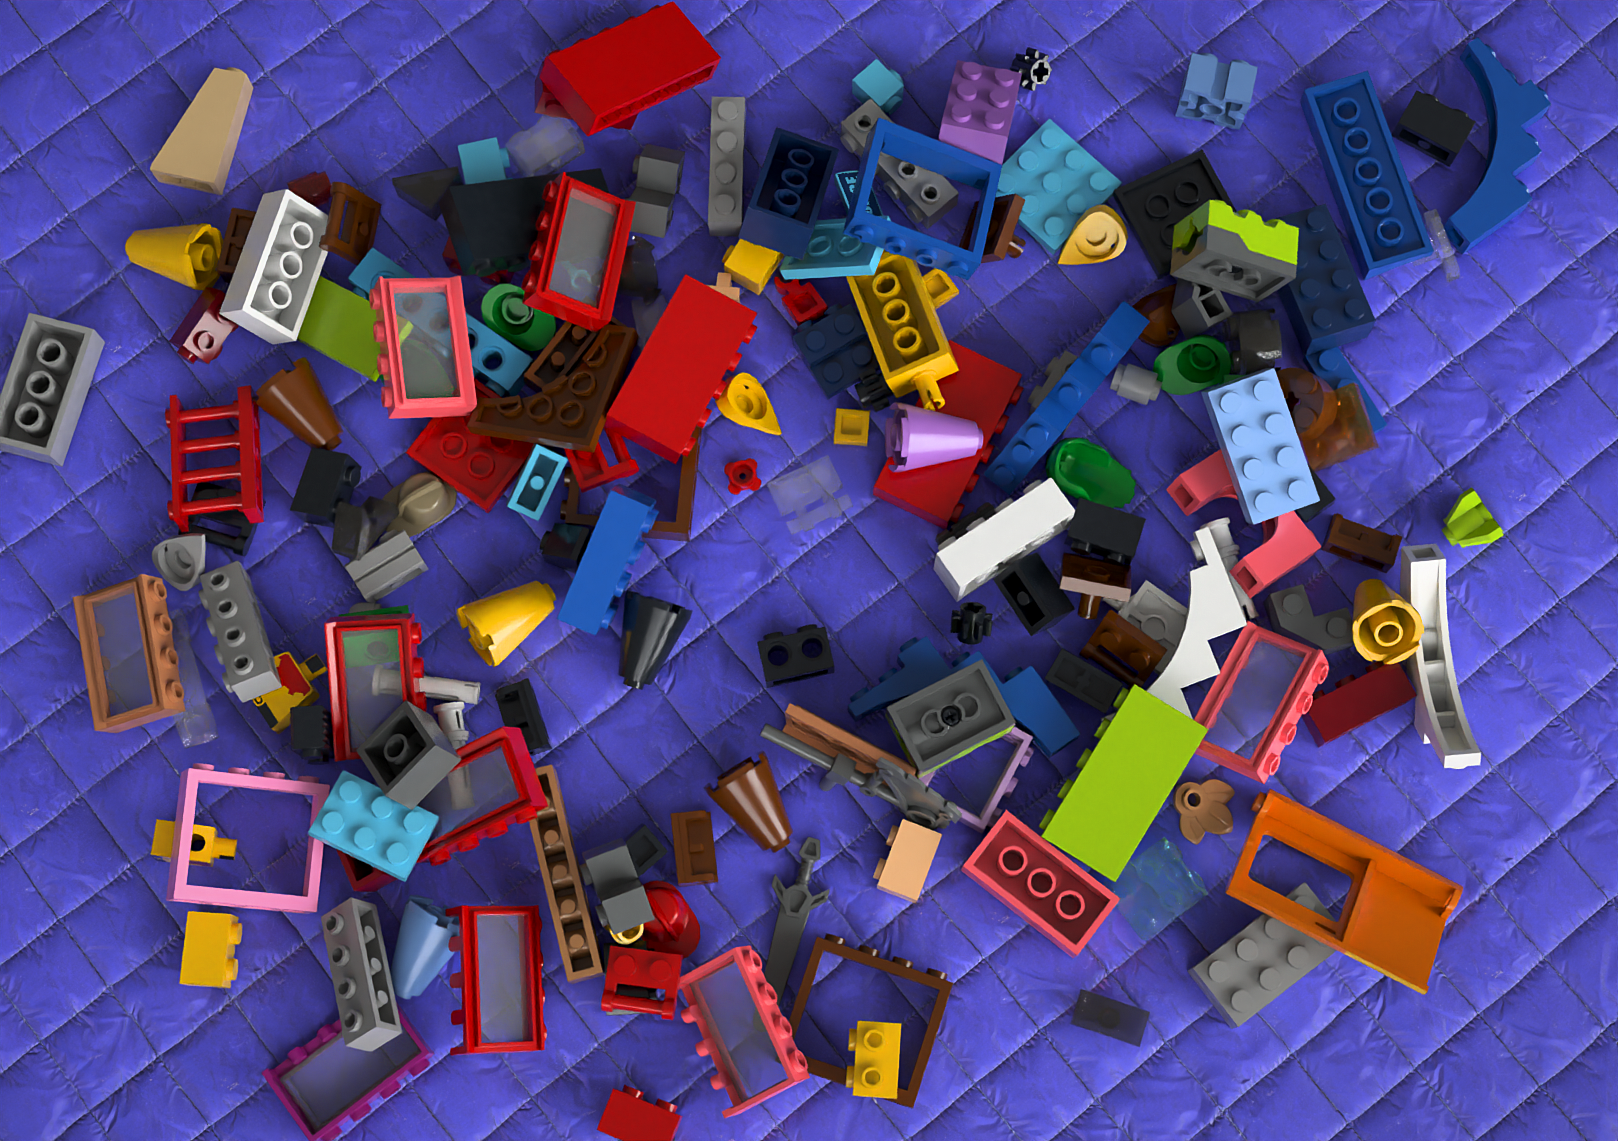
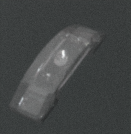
M179 608L168 612L173 626L172 638L174 649L178 655L177 666L180 684L184 689L183 701L185 711L172 716L183 746L187 749L217 739L219 734L211 706L206 701L190 645L192 639L183 609Z

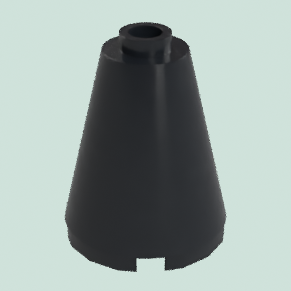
M627 590L624 598L618 675L624 677L623 684L643 690L644 684L652 685L689 622L693 610L685 609L683 606L652 596L644 597L639 595L640 593Z

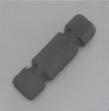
M986 502L977 508L976 513L972 511L957 521V523L951 525L949 531L945 529L937 534L935 540L938 546L952 536L959 539L968 533L966 528L977 519L983 517L985 521L997 514L995 508L989 502Z

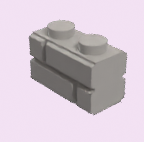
M404 529L400 532L397 530L387 532L379 539L380 544L370 550L362 548L354 552L349 557L350 562L345 564L347 571L367 602L378 601L429 570Z

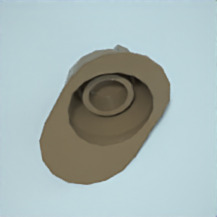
M429 471L411 475L383 497L379 505L378 514L381 526L387 532L392 530L400 532L404 529L409 537L417 535L443 520L452 512L456 505L457 493L456 490Z

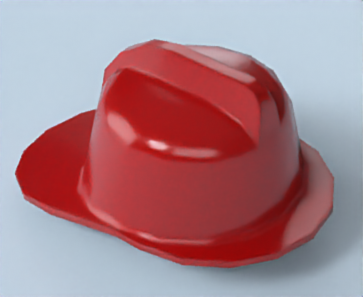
M650 881L643 884L655 919L643 924L641 938L643 941H648V947L655 948L656 952L683 955V959L689 957L696 950L700 940V925L695 914L681 893L672 884L664 881Z

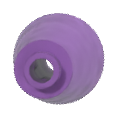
M894 402L889 410H895L893 418H887L885 452L886 457H893L894 465H888L892 472H903L974 456L977 449L982 448L983 431L977 427L975 421L905 403Z

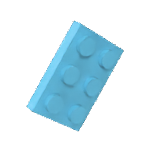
M878 216L891 221L889 216ZM846 218L816 220L803 260L785 256L780 272L785 280L874 275L884 249L870 243L859 242V239L843 234Z
M343 770L308 833L309 836L406 882L437 825L439 816L419 806L411 810L385 796L381 788Z

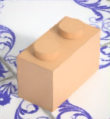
M902 819L900 827L893 825L885 844L892 847L887 860L880 858L873 878L879 880L877 889L916 904L942 834Z

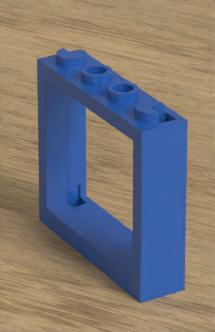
M878 118L867 135L843 234L859 239V242L870 243L883 248L891 254L910 258L923 266H931L942 270L953 277L958 276L969 280L981 264L1002 165ZM880 152L981 190L968 250L866 212Z

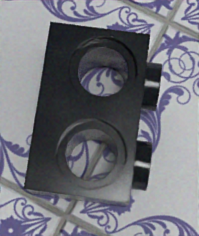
M817 624L805 625L797 628V633L784 636L783 632H774L764 635L763 641L757 642L767 688L834 673L835 666L825 627L817 628ZM809 643H816L821 647L822 652L815 658H809L803 654L802 649ZM774 651L785 652L788 660L783 665L776 666L768 660L770 654Z

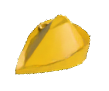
M1096 205L1086 210L1075 223L1062 248L1057 263L1067 265L1104 262L1119 256L1124 251L1128 239L1127 230L1121 217L1107 205Z
M742 372L725 380L727 385L719 400L715 399V402L726 418L737 424L778 436L782 434L770 400L755 377Z

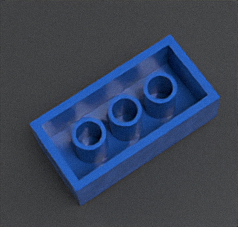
M621 484L616 485L610 490L558 614V620L595 636L601 628L607 630L619 605L614 604L616 596L620 598L622 593L625 592L632 577V574L627 572L630 564L634 566L635 562L639 560L646 542L640 540L643 532L648 533L652 529L659 510L654 509L656 499Z

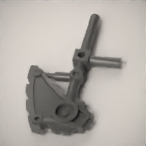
M765 723L759 736L827 770L826 775L819 782V787L823 791L831 790L837 783L844 786L849 781L859 786L860 792L870 797L876 795L896 805L899 812L905 814L907 821L931 830L937 828L945 829L949 826L951 820L956 824L962 816L954 802L945 800L932 788H928L921 780L910 773H906L903 769L882 757L878 758L876 763L879 770L874 773L864 774L855 769L856 761L840 753L833 758Z

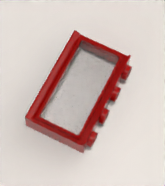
M562 172L555 180H550L543 191L542 199L546 202L544 210L541 211L536 221L535 228L539 232L537 240L532 244L529 252V260H532V263L522 282V290L525 291L522 304L596 333L611 321L636 202L623 200L566 176V172Z
M414 613L330 617L324 623L335 762L362 759L356 750L405 700L426 712L425 691L420 692L419 678H424L423 657H417V644H421L422 631L421 624L415 623Z
M502 726L455 750L461 761L417 804V806L439 816V821L416 863L430 862L431 866L446 863L451 860L450 854L458 850L459 852L472 850L480 845L479 840L487 836L488 838L501 836L509 831L507 826L515 822L523 824L538 817V811L548 807L520 728Z
M461 905L445 909L446 917L459 916L460 935L450 938L448 948L450 952H460L461 972L451 974L449 983L451 988L462 989V1009L452 1011L451 1023L453 1025H463L464 1045L450 1048V1055L523 1053L545 1050L544 1042L547 1036V1029L543 1021L545 991L542 987L541 969L544 958L540 951L542 920L539 916V905Z

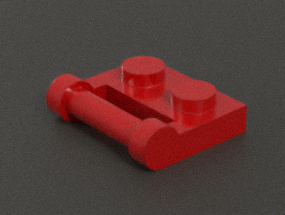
M605 426V432L618 461L617 465L608 466L599 442L594 453L564 448L582 493L616 479L632 476L639 471L636 460L631 459L622 435Z
M610 946L605 987L601 1000V1011L613 1012L614 1009L662 1015V1019L673 1020L676 1011L683 955ZM618 984L663 989L666 990L665 998L663 1001L618 995L617 987Z

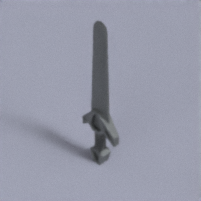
M811 837L807 838L799 851L802 862H800L801 866L799 868L801 869H798L797 875L799 876L796 877L798 878L795 880L796 883L785 889L775 874L771 885L781 903L764 976L767 983L774 988L777 994L776 1003L778 1007L811 910L827 902L830 891L828 889L812 896L808 890L807 885H809L808 881L810 882L809 878L812 875L813 865L820 860V840ZM756 1008L753 1019L754 1026L760 1032H766L765 1025Z

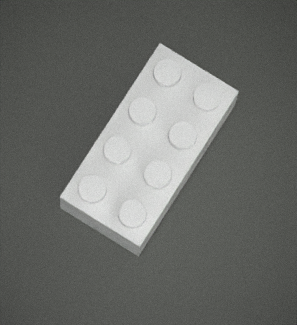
M288 189L263 194L219 314L271 344L296 341L328 251L319 248L320 237L325 235L328 215Z
M1052 478L1043 483L1040 479L1036 480L1023 490L1024 496L1015 502L1012 498L1004 501L995 509L997 514L986 521L983 517L977 519L966 528L968 533L959 539L952 536L938 546L939 552L936 553L933 569L956 602L1000 574L1014 561L1027 556L1069 528L1075 510Z

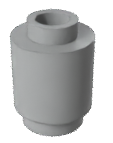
M1119 363L1110 389L1117 391L1116 395L1147 406L1149 399L1156 401L1163 382L1156 380L1158 373L1130 363L1127 366Z

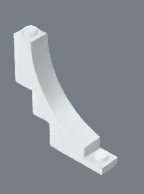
M1209 527L1195 531L1193 533L1195 540L1190 542L1196 560L1200 561L1203 559L1205 566L1188 572V608L1179 642L1165 668L1145 690L1191 719L1193 718L1181 688L1220 674L1208 640L1247 625ZM1113 712L1103 718H1100L1101 721H1103L1104 718H1107L1111 721L1116 712Z

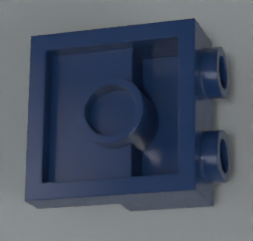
M840 303L831 306L824 312V319L815 324L812 320L802 323L795 329L796 335L792 337L794 348L827 400L861 381L859 373L873 367L875 372L881 369L866 328L851 304L844 307Z

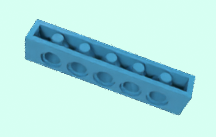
M372 247L350 274L348 280L354 289L352 292L369 301L370 289H374L379 277H383V279L416 277ZM439 293L394 294L396 315L413 325L409 335L419 342L423 338L433 345L431 349L441 358L448 360L451 357L454 359L446 298ZM412 303L422 304L417 312H406L408 306ZM465 312L469 340L475 341L474 346L470 349L474 378L478 376L487 382L485 386L501 397L503 395L507 397L517 396L525 385L523 383L524 374L534 363V360ZM440 321L448 322L445 330L440 332L433 331L436 323ZM494 358L502 360L498 368H486L489 360Z

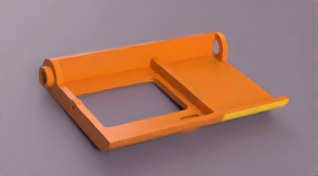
M1271 788L1266 793L1259 791L1250 809L1256 813L1226 886L1225 893L1425 995L1428 992L1429 986H1427V982L1446 920L1455 909L1461 897L1463 886ZM1263 835H1269L1350 877L1351 885L1337 922L1331 921L1253 881L1249 877V870Z

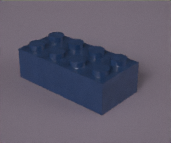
M776 127L738 238L780 252L786 256L803 260L839 149Z
M1326 204L1275 218L1299 228L1296 278L1279 288L1277 292L1304 356L1367 338L1376 319Z

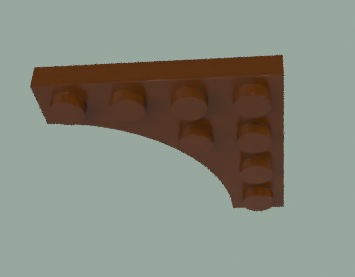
M605 325L591 348L582 357L584 362L568 377L563 374L553 382L543 386L540 393L521 398L519 395L505 398L479 397L477 406L473 410L468 422V429L473 434L594 453L606 422V415L613 404L638 339L637 331L631 327Z

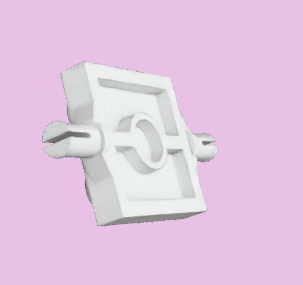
M1147 580L1138 592L1129 598V602L1103 597L1102 601H1105L1119 611L1118 615L1168 649L1153 670L1160 675L1179 642L1184 628L1187 608Z

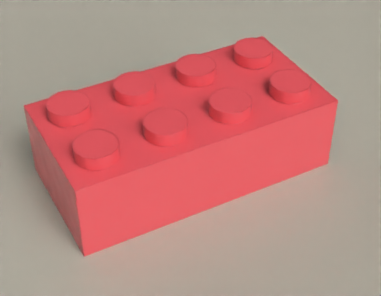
M1007 810L961 869L963 873L1072 958H1075L1081 952L1120 900L1117 895Z

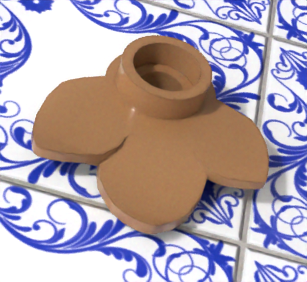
M1208 779L1200 785L1195 782H1185L1179 785L1173 795V804L1180 814L1179 829L1182 835L1188 841L1197 845L1204 837L1205 831L1218 835L1231 833L1233 830V817L1225 804L1234 796V789L1227 783L1217 779ZM1191 793L1196 798L1193 806H1190L1187 800Z

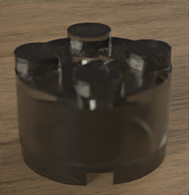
M1274 308L1232 312L1233 315L1228 317L1227 321L1222 322L1223 341L1229 342L1232 362L1231 371L1228 375H1249L1265 368H1274L1275 372L1281 370V367L1275 368V359L1282 358V342L1279 321L1271 320V316L1276 313Z

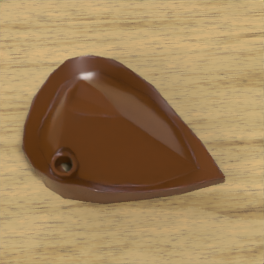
M1177 283L1144 296L1132 306L1150 321L1138 337L1142 342L1153 347L1164 348L1170 346L1175 341L1180 326L1171 309Z

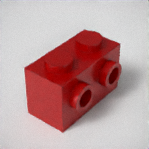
M624 1085L622 1091L613 1088L597 1130L622 1141H673L683 1116L675 1113L678 1106L659 1098L654 1105L642 1100L644 1092Z

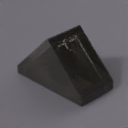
M457 166L392 178V183L399 198L437 221L442 214L439 206L442 196L449 186L463 185V180Z

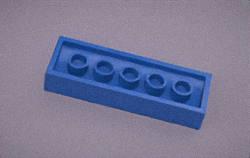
M1361 72L1304 89L1300 104L1363 280H1368L1396 267L1431 256L1434 252L1369 72Z

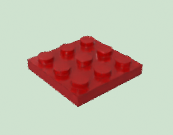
M474 378L477 400L479 397L502 398ZM458 388L453 391L452 397H459ZM472 413L470 416L433 417L405 453L409 458L486 513H489L521 472L534 443L473 434L467 427Z

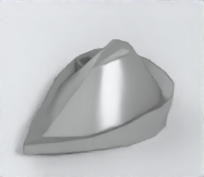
M205 534L173 535L156 545L152 551V561L157 570L167 582L180 591H188L201 583L200 575L205 573Z

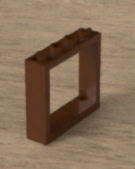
M696 426L691 436L697 440L688 457L683 456L676 523L655 521L652 529L648 533L643 532L641 538L690 542L702 428ZM566 467L564 487H569L568 500H562L560 519L565 520L567 525L585 527L593 533L600 516L578 514L581 489L572 467Z
M826 933L824 939L817 937L789 1019L793 1040L795 1039L823 952L939 991L907 1090L897 1087V1099L882 1098L913 1109L953 982L946 980L948 974L932 968H927L926 973L912 969L914 963L903 958L893 956L892 962L879 958L880 951L864 945H860L858 950L844 946L846 940ZM777 1054L775 1061L782 1064ZM805 1056L809 1074L846 1086V1069Z

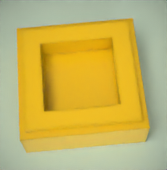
M934 268L922 276L935 310L959 294V289L946 272Z
M836 408L834 444L867 446L870 410Z

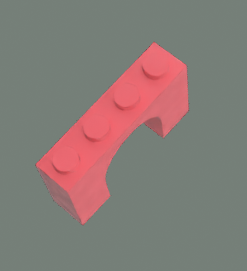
M1221 449L1180 474L1166 489L1186 516H1189L1217 498L1228 497L1238 500ZM1294 510L1261 522L1263 527L1262 545L1243 557L1229 571L1250 599L1306 562L1322 547L1316 540L1314 533L1305 526Z

